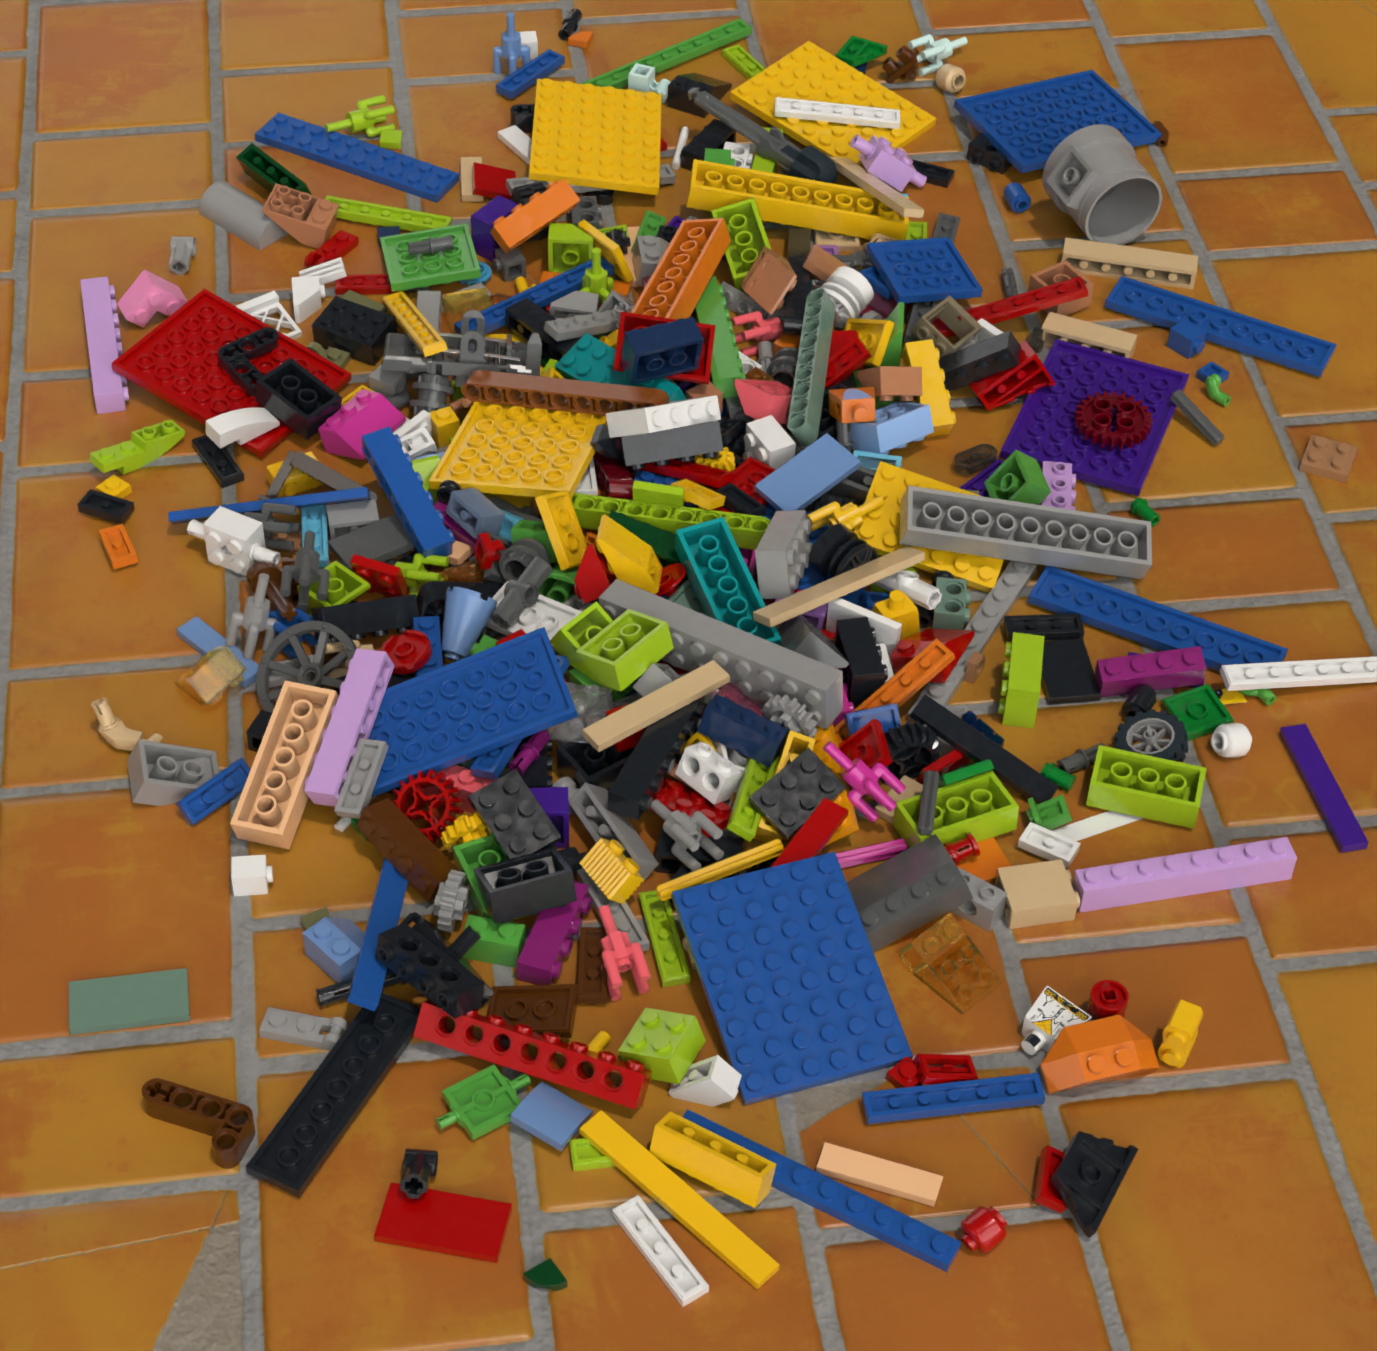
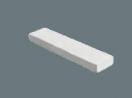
M639 1195L612 1209V1216L682 1307L709 1292L707 1282Z

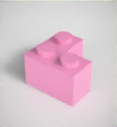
M144 269L117 305L126 320L144 328L156 311L171 316L188 301L179 286Z

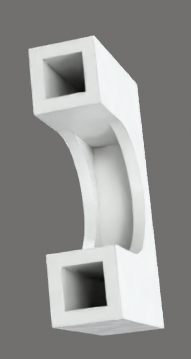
M717 395L606 413L610 438L646 434L721 420Z

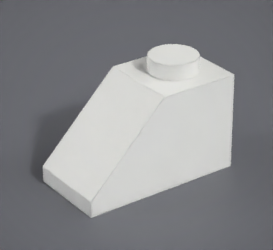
M319 275L292 277L295 323L298 324L322 308L321 298H326L324 284L320 285Z
M719 1055L691 1064L680 1084L671 1083L668 1094L673 1098L714 1107L735 1099L742 1075Z

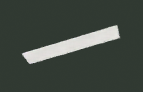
M1107 811L1051 831L1074 841H1079L1143 818Z

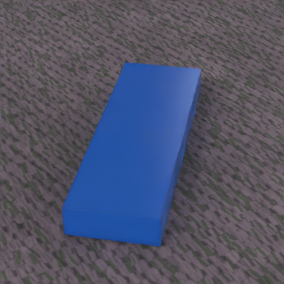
M241 757L175 804L190 826L196 824L241 792L247 781L250 768Z

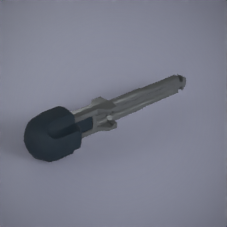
M692 88L688 91L689 100L694 99V104L758 146V155L763 158L770 157L789 169L788 176L832 184L837 180L835 163L813 146H807L802 150L786 140L782 132L773 126L770 132L708 92H700V88Z

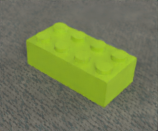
M754 198L711 210L712 218H724L731 242L724 253V257L734 287L744 293L745 291L740 283L764 246L771 250Z
M1099 745L1086 806L1194 829L1207 768Z
M993 771L938 788L933 833L930 836L918 833L922 794L896 802L897 806L894 808L893 826L901 838L905 839L908 848L935 834L943 846L947 842L952 844L965 838V834L969 832L973 835L976 842L996 837L1017 829L1019 805Z

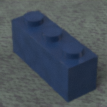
M715 694L707 705L697 732L769 768L779 755L789 729L777 722L758 715L753 710L746 709L718 694Z

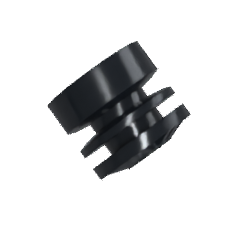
M836 524L826 529L818 537L811 549L809 562L811 567L821 575L831 579L877 559V551L873 546L867 544L865 540L858 538L857 534L847 526Z

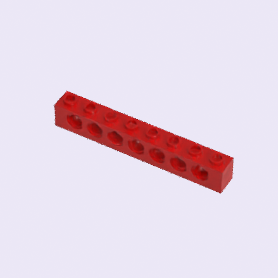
M431 1000L422 1002L414 1037L632 1109H637L643 1105L652 1070L645 1069V1064L631 1059L624 1062L616 1059V1054L604 1050H599V1053L588 1050L589 1046L584 1043L571 1041V1044L560 1041L561 1037L553 1033L544 1032L541 1035L532 1032L533 1027L516 1023L513 1026L505 1023L506 1019L501 1016L489 1014L486 1017L477 1014L478 1009H474L454 1019ZM448 1016L455 1021L454 1031L448 1029L446 1025ZM475 1025L479 1026L483 1032L481 1040L477 1039L473 1034ZM502 1034L510 1039L509 1049L504 1048L500 1042ZM529 1043L534 1044L538 1049L536 1058L528 1053ZM557 1052L565 1056L566 1064L564 1067L556 1063L555 1056ZM585 1061L592 1064L594 1068L593 1076H588L584 1072L583 1064ZM613 1070L619 1072L622 1076L621 1085H616L611 1080Z

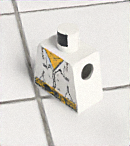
M1047 986L1024 1018L1021 1033L1025 1039L1021 1042V1046L1030 1055H1034L1040 1049L1048 1053L1063 1027L1091 1021L1092 1017Z

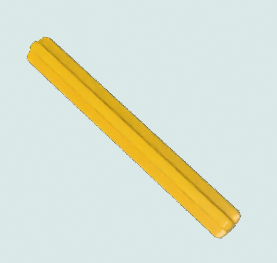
M774 839L656 886V894L661 901L672 898V891L713 882L777 857L783 852L784 845L780 839Z

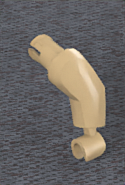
M102 698V703L100 699L91 703V708L94 710L100 723L99 733L116 749L132 751L138 740L159 743L163 739L158 733H154L148 739H144L143 732L126 728L122 720L114 716L107 698Z

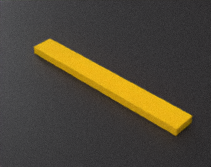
M403 291L382 298L383 305L386 306V309L392 316H395L397 323L424 357L448 350L443 338Z
M602 1110L579 1128V1134L583 1138H587L590 1144L599 1152L610 1158L615 1166L757 1290L779 1270V1263Z

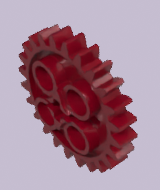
M1104 391L1103 395L1095 392L1094 397L1087 395L1086 400L1081 399L1080 405L1076 407L1074 421L1075 427L1079 428L1078 433L1084 434L1085 440L1092 438L1091 444L1100 442L1101 448L1107 444L1112 450L1114 445H1118L1123 450V445L1132 448L1133 443L1140 445L1141 440L1145 441L1147 435H1150L1153 422L1151 418L1152 413L1148 412V406H1142L1141 400L1135 402V396L1126 398V393H1122L1119 396L1116 391H1113L1112 395ZM1112 408L1116 409L1114 432H1111Z

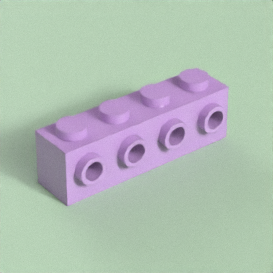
M1043 461L1042 473L1051 493L1039 505L1076 510V506H1071V504H1075L1076 490H1072L1076 484V474H1072V463Z

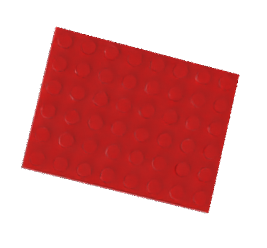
M204 288L113 361L112 370L206 425V420L229 411L253 407L264 408L255 401V397L248 395L219 365L218 350L224 345L270 326ZM277 331L279 336L277 348L250 360L265 375L292 358L336 393L351 381L350 372ZM244 346L243 349L252 350L254 347ZM246 369L236 370L238 373L248 372ZM274 416L280 422V426L239 446L262 459L293 430Z

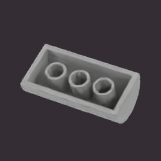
M225 181L215 182L202 196L200 215L259 251L289 234L262 212L264 204Z

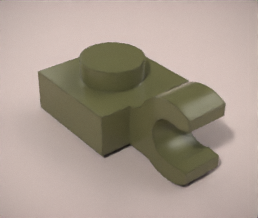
M311 342L307 347L343 369L351 360L349 352L330 346L327 350H324L317 342Z

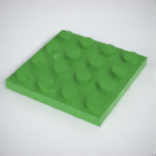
M467 223L380 237L392 292L406 291L418 287L427 288L430 285L450 284L454 281L473 280L481 277L480 266ZM452 236L454 250L434 252V255H431V252L409 254L408 244L410 242L429 240V237Z

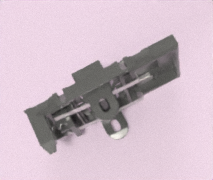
M469 310L462 316L461 334L438 332L446 342L448 350L424 357L407 334H386L383 370L404 371L408 374L427 372V374L454 375L455 386H463L475 370L540 376L542 341L539 333L533 332L528 343L512 341V335L507 334L506 340L500 339V337L499 339L484 337L485 318L483 314L478 310ZM471 318L477 320V329L475 331L469 329V320Z

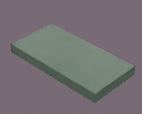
M187 968L69 982L70 1035L190 1021Z

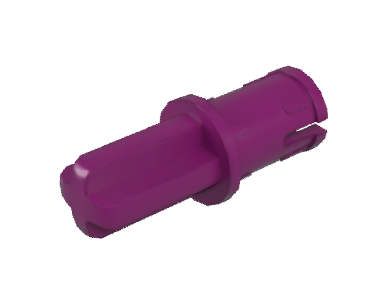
M546 730L533 734L527 743L521 745V751L508 765L511 772L519 769L518 773L522 776L530 764L538 760L540 757L539 753L551 738Z

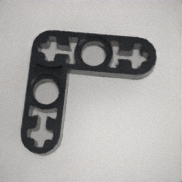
M270 327L262 328L224 345L218 350L219 365L250 396L256 397V380L264 376L250 360L277 348L279 338L277 330ZM244 346H253L254 349H252V350H245V349H243V347H244ZM246 369L248 372L238 373L236 370Z

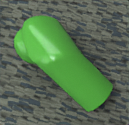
M1212 374L1205 381L1208 396L1226 407L1231 401V396L1220 391L1221 377L1218 374Z
M1270 689L1239 690L1245 696L1259 697L1267 706L1273 704L1277 698Z

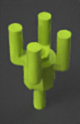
M384 95L359 100L357 102L358 110L348 112L345 120L325 124V130L329 133L349 128L351 133L365 130L368 137L381 135V130H395V126L391 123L374 128V124L385 122L386 115L395 113L393 105L373 110L368 108L386 103Z
M596 247L592 249V268L586 269L580 291L599 294L598 299H601L602 305L611 291L614 290V280L612 277H608V271L604 270L601 266V249Z
M417 553L413 557V563L396 562L395 566L401 568L407 587H409L408 595L416 594L417 598L419 589L427 582H449L452 576L428 572L424 567V564L447 567L449 557L430 555L424 558L422 553Z

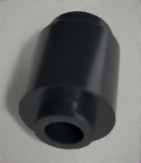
M1145 684L1135 687L1122 706V712L1125 717H1133L1137 712L1142 711L1145 713L1152 709L1156 703L1155 690Z

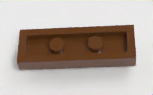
M580 927L579 996L577 1003L607 1004L608 974L604 967L602 959L603 949L600 943L601 939L607 936L604 927Z

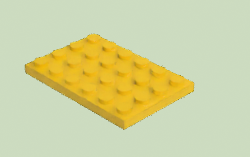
M880 461L865 503L881 496L885 504L863 515V524L856 527L854 533L857 534L858 538L865 540L867 544L873 546L878 555L884 556L909 546L899 544L900 504L908 485L976 496L980 495ZM909 546L925 553V560L913 565V567L933 574L941 570L948 571L953 574L954 579L967 580V586L987 593L995 587L1004 559Z

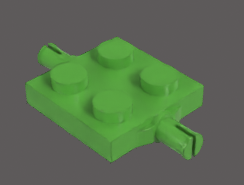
M493 1064L442 1090V1098L449 1106L450 1112L435 1118L436 1124L440 1130H443V1128L457 1122L465 1129L473 1141L510 1122L511 1114L521 1103L516 1091L530 1085L531 1080L526 1073L513 1080H509Z

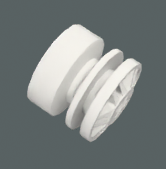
M846 266L838 267L830 275L826 283L820 287L826 291L835 305V326L839 328H845L848 318L856 319L874 297L872 286L868 280L858 271Z

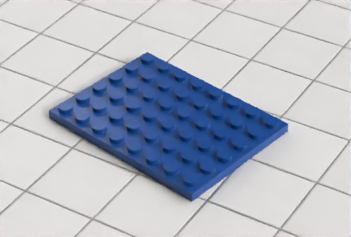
M1093 70L955 99L954 108L980 133H983L991 141V144L997 150H1000L1020 173L1044 169L1053 150L1070 134L1087 126L1097 124L1112 126L1120 131L1132 147L1157 142L1158 138L1162 136V133Z
M835 852L672 891L671 897L729 1065L742 1075L738 1091L744 1106L894 1066L907 1056L911 1059L913 1058Z

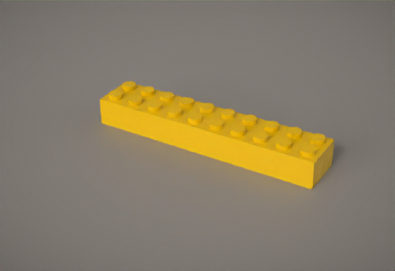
M693 160L687 198V207L711 211L754 198L761 221L866 238L868 240L875 233H881L894 239H905L909 217L901 216L864 189L702 160Z

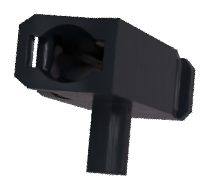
M417 912L410 913L400 923V925L403 923L409 925L412 921L415 922V925L412 927L415 931L485 982L463 957L481 938L480 934L470 925L451 944L434 924L427 921ZM486 982L481 1006L477 1008L478 1010L491 998L494 992Z

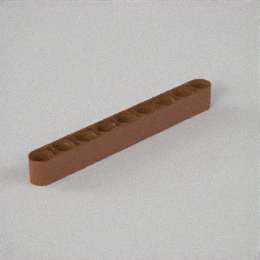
M486 370L473 371L461 388L465 398L476 402L606 416V413L669 404L670 400L666 392L655 388Z

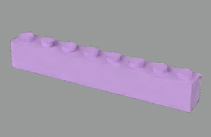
M108 276L82 279L80 283L97 414L126 411L125 401L129 400L128 387L126 386L127 378L112 370V362L123 354L114 285H109Z
M1288 837L1077 869L1074 873L1072 887L1079 894L1080 908L1078 910L1081 913L1289 880L1292 878L1297 856Z

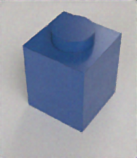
M1184 319L1170 328L1167 347L1189 359L1204 349L1206 331Z

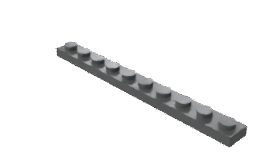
M939 212L932 238L949 237L954 244L961 217ZM938 301L914 303L904 343L919 341L910 331L923 315L938 305Z

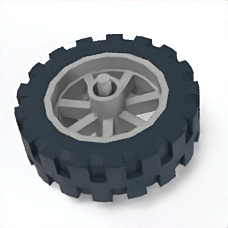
M1150 709L1145 713L1142 711L1137 712L1135 716L1127 717L1125 723H1121L1118 726V733H1115L1116 749L1177 762H1183L1186 758L1185 753H1188V738L1184 723L1178 721L1176 715H1169L1164 710L1155 712V709Z

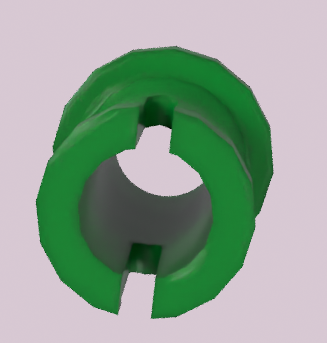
M1137 498L1131 503L1132 514L1138 515L1144 521H1150L1151 528L1159 523L1160 515L1148 505L1146 499Z
M1047 762L1040 774L1069 792L1076 780V776L1055 767V763L1050 764Z

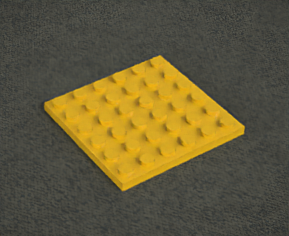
M474 401L429 479L430 489H438L444 480H451L456 482L461 487V490L476 488L481 493L539 497L567 490L572 499L596 452L590 442L597 425L604 424L608 428L606 416Z

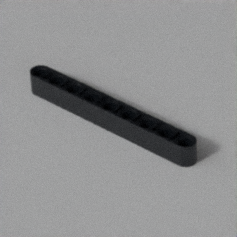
M789 228L787 260L797 275V282L792 291H787L785 294L783 335L801 336L806 298L809 294V271L803 268V264L810 251L811 229Z

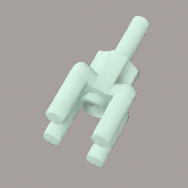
M928 34L909 41V49L925 44V50L917 55L918 63L925 60L932 63L918 69V75L922 77L938 71L943 65L941 60L952 56L953 49L966 45L968 40L966 37H962L951 42L947 38L934 41L933 36Z

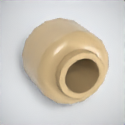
M944 64L936 73V85L944 91L957 93L965 85V72L962 68L955 65Z

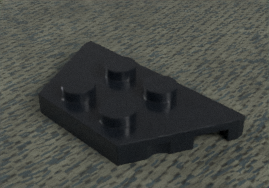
M1079 1131L1071 1139L1050 1180L1084 1234L1090 1238L1096 1233L1138 1148L1129 1145L1127 1148L1116 1146L1113 1140L1096 1138L1092 1134Z

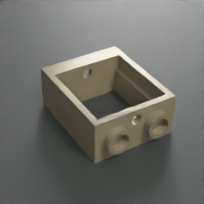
M949 295L923 315L910 332L919 341L933 339L934 347L938 348L941 358L965 347L978 334L982 326ZM938 317L960 340L953 345L931 322Z

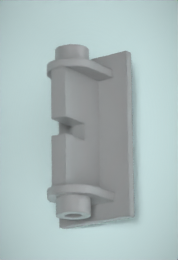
M724 281L722 282L727 309L738 315H744L748 313L749 305L757 303L749 295Z

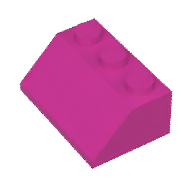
M361 390L333 416L329 417L318 430L326 453L363 460L365 458L362 451L363 435L388 426L394 432L406 421V418L381 393Z

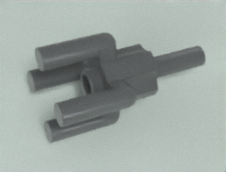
M264 503L261 506V513H244V516L263 523L265 546L267 549L293 551L294 541L270 539V537L275 533H300L301 524L277 521L273 519L272 513L295 516L297 506Z
M312 531L305 533L304 547L296 552L295 565L284 566L281 577L280 595L283 597L290 596L292 578L300 584L297 608L303 611L308 609L310 584L318 581L317 598L324 601L328 597L330 573L327 569L319 568L320 554L314 550L315 533Z

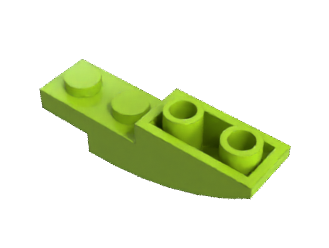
M166 420L149 427H143L131 432V440L91 452L89 461L103 473L117 469L124 475L159 458L185 436L186 431L173 420Z

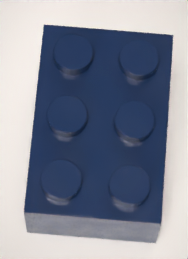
M694 317L678 319L664 324H655L642 329H633L625 332L620 363L630 385L697 370L704 339Z

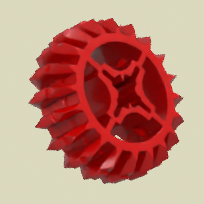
M418 770L417 779L408 774L409 783L399 781L400 786L403 788L401 791L393 790V793L398 797L397 800L392 799L391 801L411 821L425 818L431 827L418 829L435 844L436 836L441 840V833L447 831L446 827L454 823L456 814L461 815L464 813V810L457 807V805L464 803V800L461 797H456L461 790L458 787H453L454 780L451 778L446 780L444 773L440 772L436 776L434 770H429L425 776L422 771ZM437 786L443 793L428 796L422 788ZM414 795V803L408 808L409 801ZM425 801L431 804V806H428L430 808L428 813L422 810V808H426L423 806L426 803ZM446 805L445 812L442 818L440 819L439 811L443 806Z

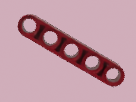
M596 451L593 456L596 481L605 497L633 500L634 480L623 463L612 458L608 459Z

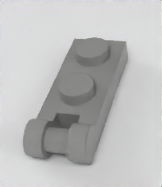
M268 1007L259 1028V1035L262 1038L331 1051L339 1040L340 1035L345 1032L348 1023L340 1017L329 1019Z

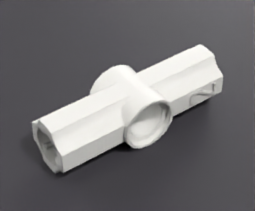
M902 570L873 583L890 592L900 590L907 594L913 603L928 610L935 609L937 604L941 602L942 594L939 588L920 580L919 575L913 571Z

